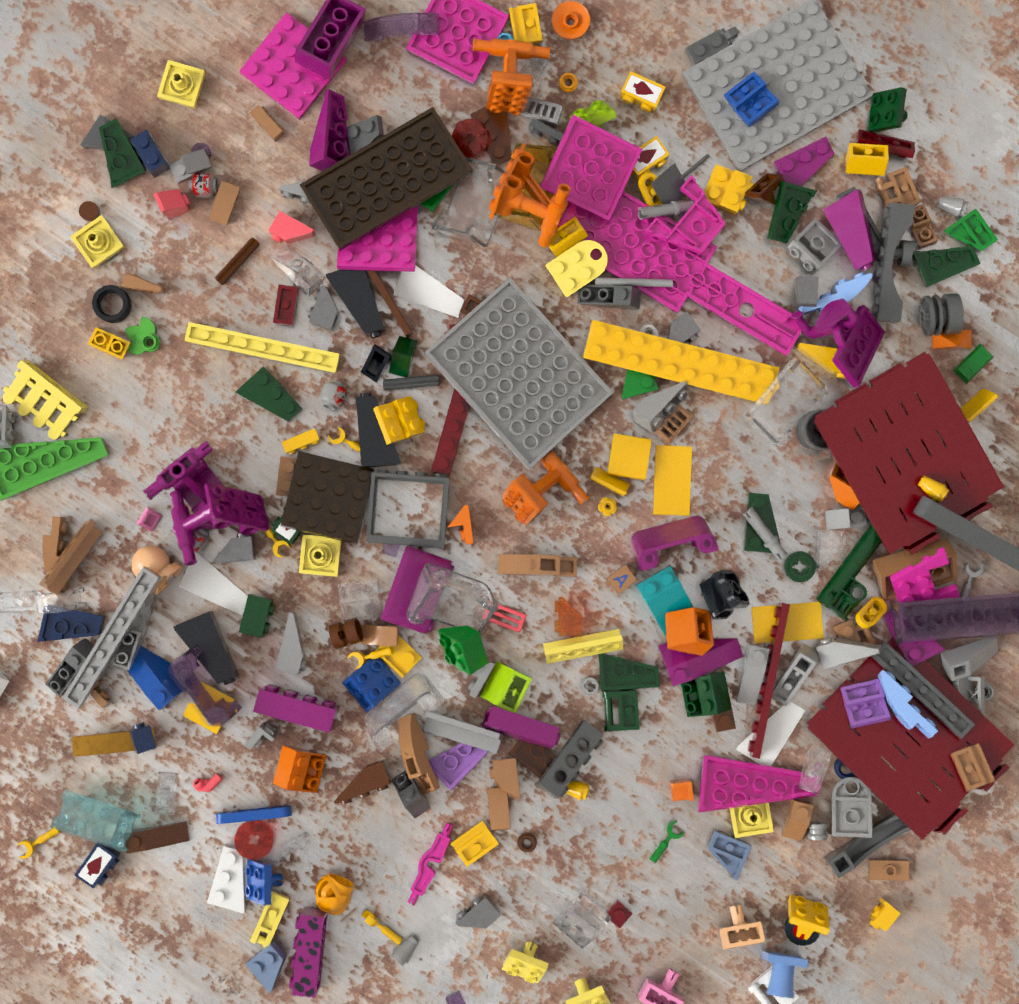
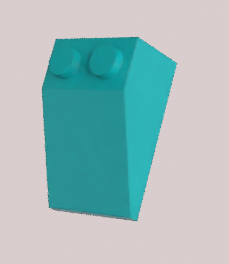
M671 566L663 568L635 585L664 635H666V613L693 607Z

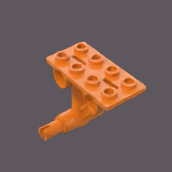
M473 38L472 51L489 52L491 56L504 57L503 71H492L486 109L494 113L506 111L512 115L524 113L533 86L532 75L516 73L517 59L530 60L533 57L549 60L550 47L533 46L531 42L493 38L490 41Z
M522 143L520 149H515L512 156L514 161H509L506 168L507 173L503 172L499 182L501 186L497 184L493 196L496 198H493L488 209L491 210L489 218L493 219L496 213L502 216H510L514 208L517 210L520 208L543 219L538 244L542 247H548L552 236L556 235L558 231V224L563 211L568 206L567 198L571 188L567 184H560L556 195L550 200L530 174L535 159L532 154L524 151L526 144ZM526 188L532 198L525 196V193L521 191Z
M549 451L541 459V463L549 472L534 485L524 474H521L509 484L502 494V502L508 509L512 508L516 513V519L521 524H529L530 521L543 511L549 503L542 495L557 482L565 491L570 492L580 505L589 498L579 486V480L575 478L554 451Z

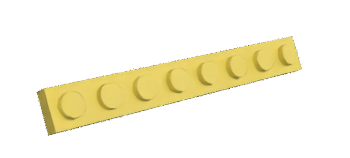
M188 322L184 340L189 343L331 373L337 372L340 354L191 322Z

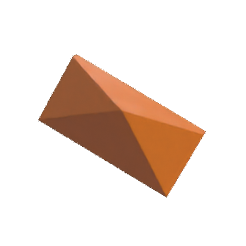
M942 330L939 336L933 334L932 349H972L971 330H962L960 334L946 335Z

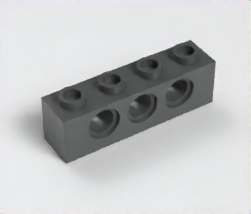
M581 721L536 785L554 799L559 798V796L562 798L569 789L566 786L570 781H575L580 774L578 770L581 765L585 766L591 759L589 754L593 749L596 750L603 741L601 738L604 734L587 721ZM581 739L587 743L585 750H581L578 746ZM569 755L575 757L576 762L573 766L567 763ZM558 771L564 774L562 782L556 780L555 775Z

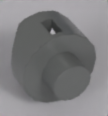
M901 240L899 246L896 247L893 258L897 259L898 266L915 267L912 255L918 246L917 241Z

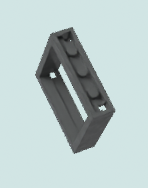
M377 469V472H372L366 542L445 548L450 478H446V474H435L434 477H428L427 473L415 472V475H407V471H396V474H390L385 469ZM391 480L443 484L439 540L374 535L378 481Z

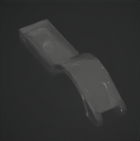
M84 587L72 588L59 592L57 595L40 593L37 590L0 592V613L29 611L59 613L84 608L87 606V603L81 602L80 593H83L85 589Z

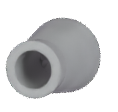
M942 196L938 207L956 217H964L969 202L961 198Z
M410 935L408 939L393 950L394 953L391 956L404 966L405 963L409 962L419 942Z

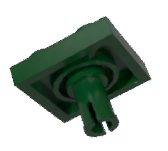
M899 87L873 93L867 131L874 133L902 127V122L908 116L907 111L904 110L907 89Z

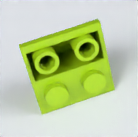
M496 661L480 697L504 710L516 713L532 677Z

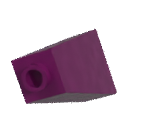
M856 189L824 208L823 211L855 270L862 269V271L873 267L872 262L877 259L861 189Z
M495 706L490 707L486 711L481 727L510 738L550 749L558 745L561 734L558 733L559 727Z

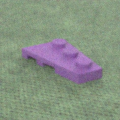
M460 743L430 759L429 763L434 774L450 790H453L489 751Z

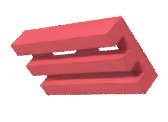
M490 601L484 619L520 633L527 615ZM492 607H497L522 618L521 620L492 610ZM491 613L517 623L519 626L518 628L493 619L489 615Z

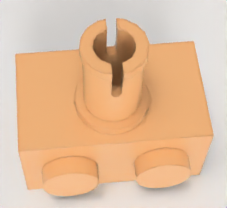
M742 905L729 907L733 925L732 927L719 930L723 950L765 942L761 922L747 924L744 921Z

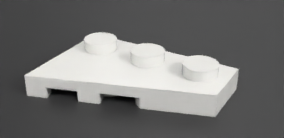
M224 845L207 903L245 914L244 850Z

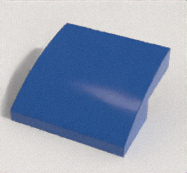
M754 71L724 94L727 102L748 127H751L779 105V100L767 89L766 83Z

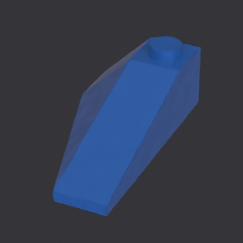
M140 646L131 669L127 670L159 711L166 708L193 684L181 668L167 662L164 658L155 655L143 646Z

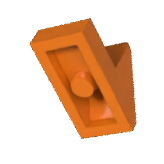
M464 505L448 528L463 526L464 529L460 530L461 540L465 541L466 545L474 544L469 505Z

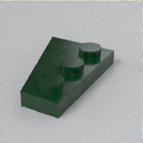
M118 118L99 127L111 180V188L146 171Z
M780 182L767 239L788 243L799 224L798 220L802 213L807 210L808 203L815 196L817 190Z
M973 246L914 251L912 255L926 288L981 264Z
M264 366L235 392L288 422L303 410Z
M748 493L747 510L753 507L771 533L778 537V542L780 543L769 494ZM746 519L743 551L772 553L768 547L764 546L763 540Z
M605 653L598 654L601 691L660 688L658 667L614 657Z

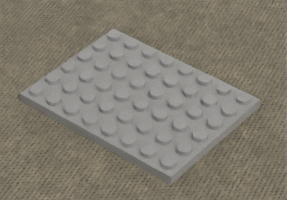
M817 0L807 1L682 72L689 88L735 167L740 172L873 96ZM754 71L766 83L767 89L779 100V105L751 127H748L727 102L724 94Z
M510 277L424 352V355L528 470L613 394L611 389Z

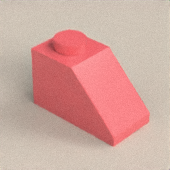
M179 189L153 194L161 212L169 220L190 211L188 204H191L187 194H183Z
M279 211L268 230L272 235L271 238L280 244L282 241L287 244L314 237L316 234L312 228Z

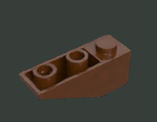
M384 759L365 766L335 799L334 803L344 805L352 802L351 798L359 796L360 799L370 795L369 791L377 789L379 792L389 788L388 784L392 781Z

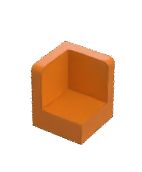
M690 779L670 781L672 801L688 799L689 801H694L692 781Z

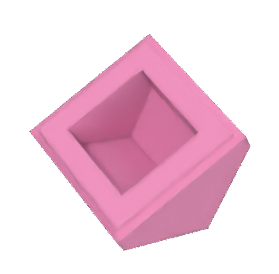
M147 507L137 524L153 531L162 515Z

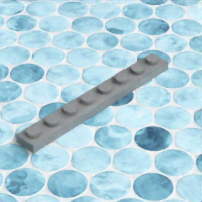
M146 566L142 567L62 699L77 709L82 708L161 579V576Z

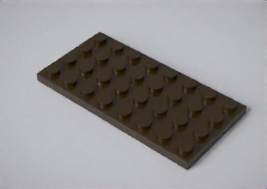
M432 107L301 183L300 187L340 251L472 174L473 169Z

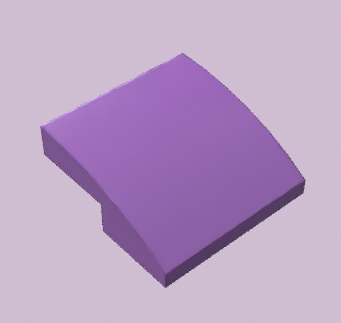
M879 679L841 687L842 698L851 729L890 720V714L884 700L885 695Z

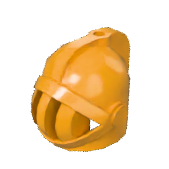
M327 872L316 884V905L320 910L331 915L343 913L350 902L355 884L345 877Z

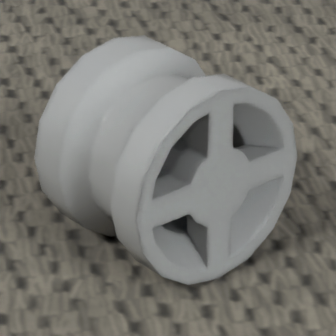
M810 822L807 839L827 840V834L825 833L827 823Z

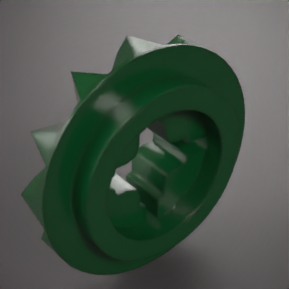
M798 551L792 553L786 559L784 568L786 575L792 581L806 582L813 577L816 571V563L810 554ZM799 558L802 565L808 566L802 569L801 572L798 569L792 568V566L798 565Z

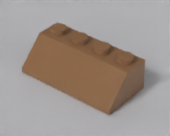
M948 538L936 540L924 546L913 555L909 551L904 550L874 559L873 571L881 598L884 601L897 598L890 576L909 565L914 567L922 562L923 557L927 555L931 557L937 554V550L942 547L945 549L949 564L929 570L934 587L957 580V554Z

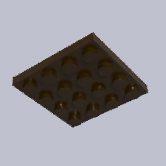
M298 451L280 527L357 544L370 491L371 474L374 472V469L362 468L359 465Z

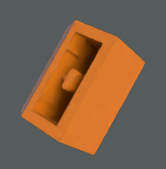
M692 607L665 614L668 649L703 656L714 646L712 619L709 610Z
M283 745L273 784L286 790L317 793L327 755Z

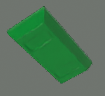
M980 343L953 371L967 384L994 356Z

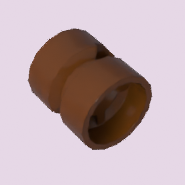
M357 618L345 620L344 624L338 622L329 625V636L335 649L346 647L348 643L353 645L363 642V631Z

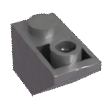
M322 285L321 289L316 291L314 300H316L315 306L311 307L308 313L309 322L312 325L334 331L339 312L327 287Z
M686 311L671 322L667 339L681 343L686 341L691 343L699 337L697 333L701 329L688 311Z
M406 771L391 780L404 807L414 819L431 808L415 779H409Z
M487 894L482 897L479 895L471 902L473 905L469 909L464 908L456 915L458 917L456 924L460 927L487 928L501 916V911Z

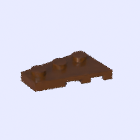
M484 107L471 113L472 121L494 167L512 160L507 112L494 113Z

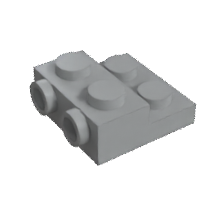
M815 218L787 248L790 249L789 253L792 257L799 258L803 262V266L807 271L816 273L842 244L836 236Z

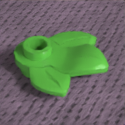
M147 317L141 318L140 326L125 328L128 338L132 341L128 348L129 352L139 355L145 351L154 352L159 348L160 338L155 334L156 327ZM150 339L154 341L152 346L148 344Z

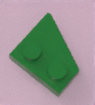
M974 209L944 230L945 234L968 246H973L974 249L980 252L998 240L977 209Z
M627 369L622 400L658 390L655 376Z

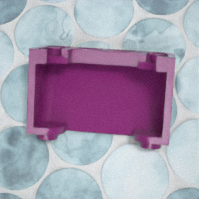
M693 516L635 532L631 537V545L638 570L644 571L656 567L659 562L657 550L691 542L692 547L697 546L703 553L719 551L717 541L705 519L701 516Z
M407 545L383 609L381 620L423 634H427L428 631L431 632L435 623L432 620L433 613L447 576L451 577L454 566L451 565L452 561Z

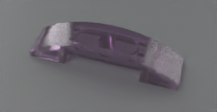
M402 13L364 21L365 42L384 40V37L417 33L421 36L439 34V15L437 13Z

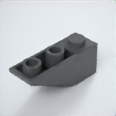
M585 285L579 289L578 304L639 310L641 290L634 286Z
M84 638L72 646L45 685L61 697L71 685L94 645Z

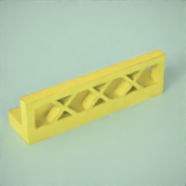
M616 629L543 643L546 662L550 664L623 650L622 635H620V630Z

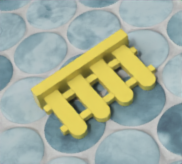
M21 360L17 365L21 371L17 370L14 373L17 377L10 387L5 386L3 389L5 391L3 401L6 404H13L15 401L19 402L18 413L22 416L33 413L35 415L33 419L35 427L40 428L47 424L50 427L48 436L51 439H58L61 436L65 437L67 435L65 430L72 420L75 422L79 418L76 414L85 413L88 406L31 361ZM28 385L32 389L23 399L20 394ZM43 397L47 401L39 411L35 406ZM56 409H59L62 413L54 423L50 418Z

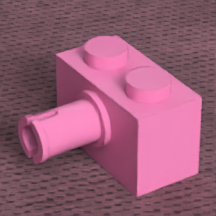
M669 968L662 983H657L647 977L638 993L639 1000L645 1004H683L682 996L672 990L680 974L676 971L673 972V969Z

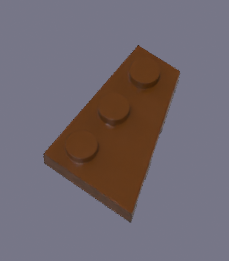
M521 740L509 752L512 757L516 758L518 762L539 779L555 758L549 748ZM558 771L556 773V780L558 782L563 781V772Z

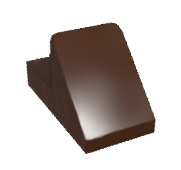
M766 173L745 192V196L762 204L775 205L773 191L780 186V182H784L783 176Z

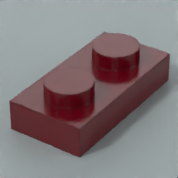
M278 285L273 318L274 324L293 326L298 287Z

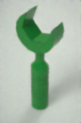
M677 820L668 823L666 831L669 836L660 843L654 854L650 857V860L655 864L667 849L671 838L679 839L683 836L684 830L679 834L672 832V825L677 823Z

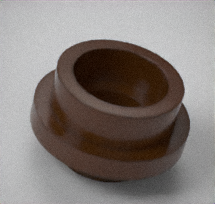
M530 832L522 833L518 838V847L523 852H531L537 846V839ZM530 839L531 843L530 845H525L523 841Z

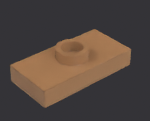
M869 859V880L909 881V860Z

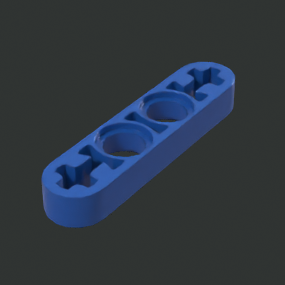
M291 805L225 811L215 813L216 824L289 817L292 816Z

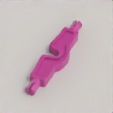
M447 822L442 833L439 832L431 848L422 855L418 866L419 873L411 887L413 892L407 901L409 904L415 906L419 895L423 896L427 886L435 876L436 871L429 867L427 862L441 863L450 842L449 835L454 825H450Z

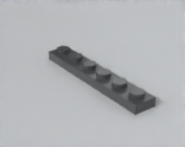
M885 642L882 645L883 650L871 657L886 671L892 673L901 685L906 686L921 704L959 739H962L975 724Z

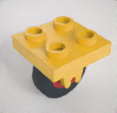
M790 894L788 899L789 917L785 922L787 938L796 945L806 946L816 942L820 933L828 935L830 930L828 906L821 902L808 900L803 896Z

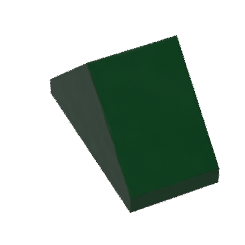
M399 336L392 352L390 374L408 377L418 341Z

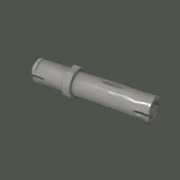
M693 200L683 202L671 201L669 204L639 207L638 218L643 220L667 215L678 216L681 213H686L694 202Z
M753 507L742 514L763 540L764 546L768 547L776 557L777 561L788 554L778 542V537L771 533Z

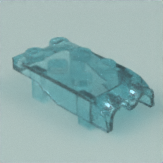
M65 789L61 798L63 799L62 808L59 815L53 818L50 827L127 853L126 842L132 834L135 819L140 818L141 814Z

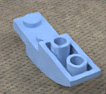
M865 272L854 275L852 280L847 281L846 278L835 282L836 285L831 289L833 295L831 292L820 296L821 299L817 300V307L801 306L798 311H801L803 315L817 310L821 313L828 303L842 298L848 303L862 291L873 275L872 273L865 275Z
M882 670L877 677L880 680L885 700L894 715L908 730L916 726L926 737H933L938 731L935 728L936 725L929 718L925 719L921 716V711L915 705L908 704L913 698L910 695L911 691L904 685L900 686L895 681L896 678L892 673Z

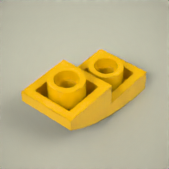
M95 327L88 342V345L121 360L124 359L131 342Z

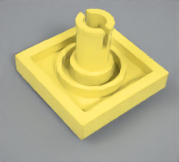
M168 60L157 97L195 109L205 78V70Z
M103 215L70 236L93 269L125 248Z
M302 535L299 573L338 577L342 541L323 536Z
M769 803L729 808L734 838L774 832Z
M526 942L523 953L511 949L503 963L502 970L511 976H520L529 983H539L547 971L549 963L534 958L538 946L534 943L533 947H531L532 942Z
M586 978L575 981L579 995L565 1001L566 1004H611L603 986L601 985L590 990Z

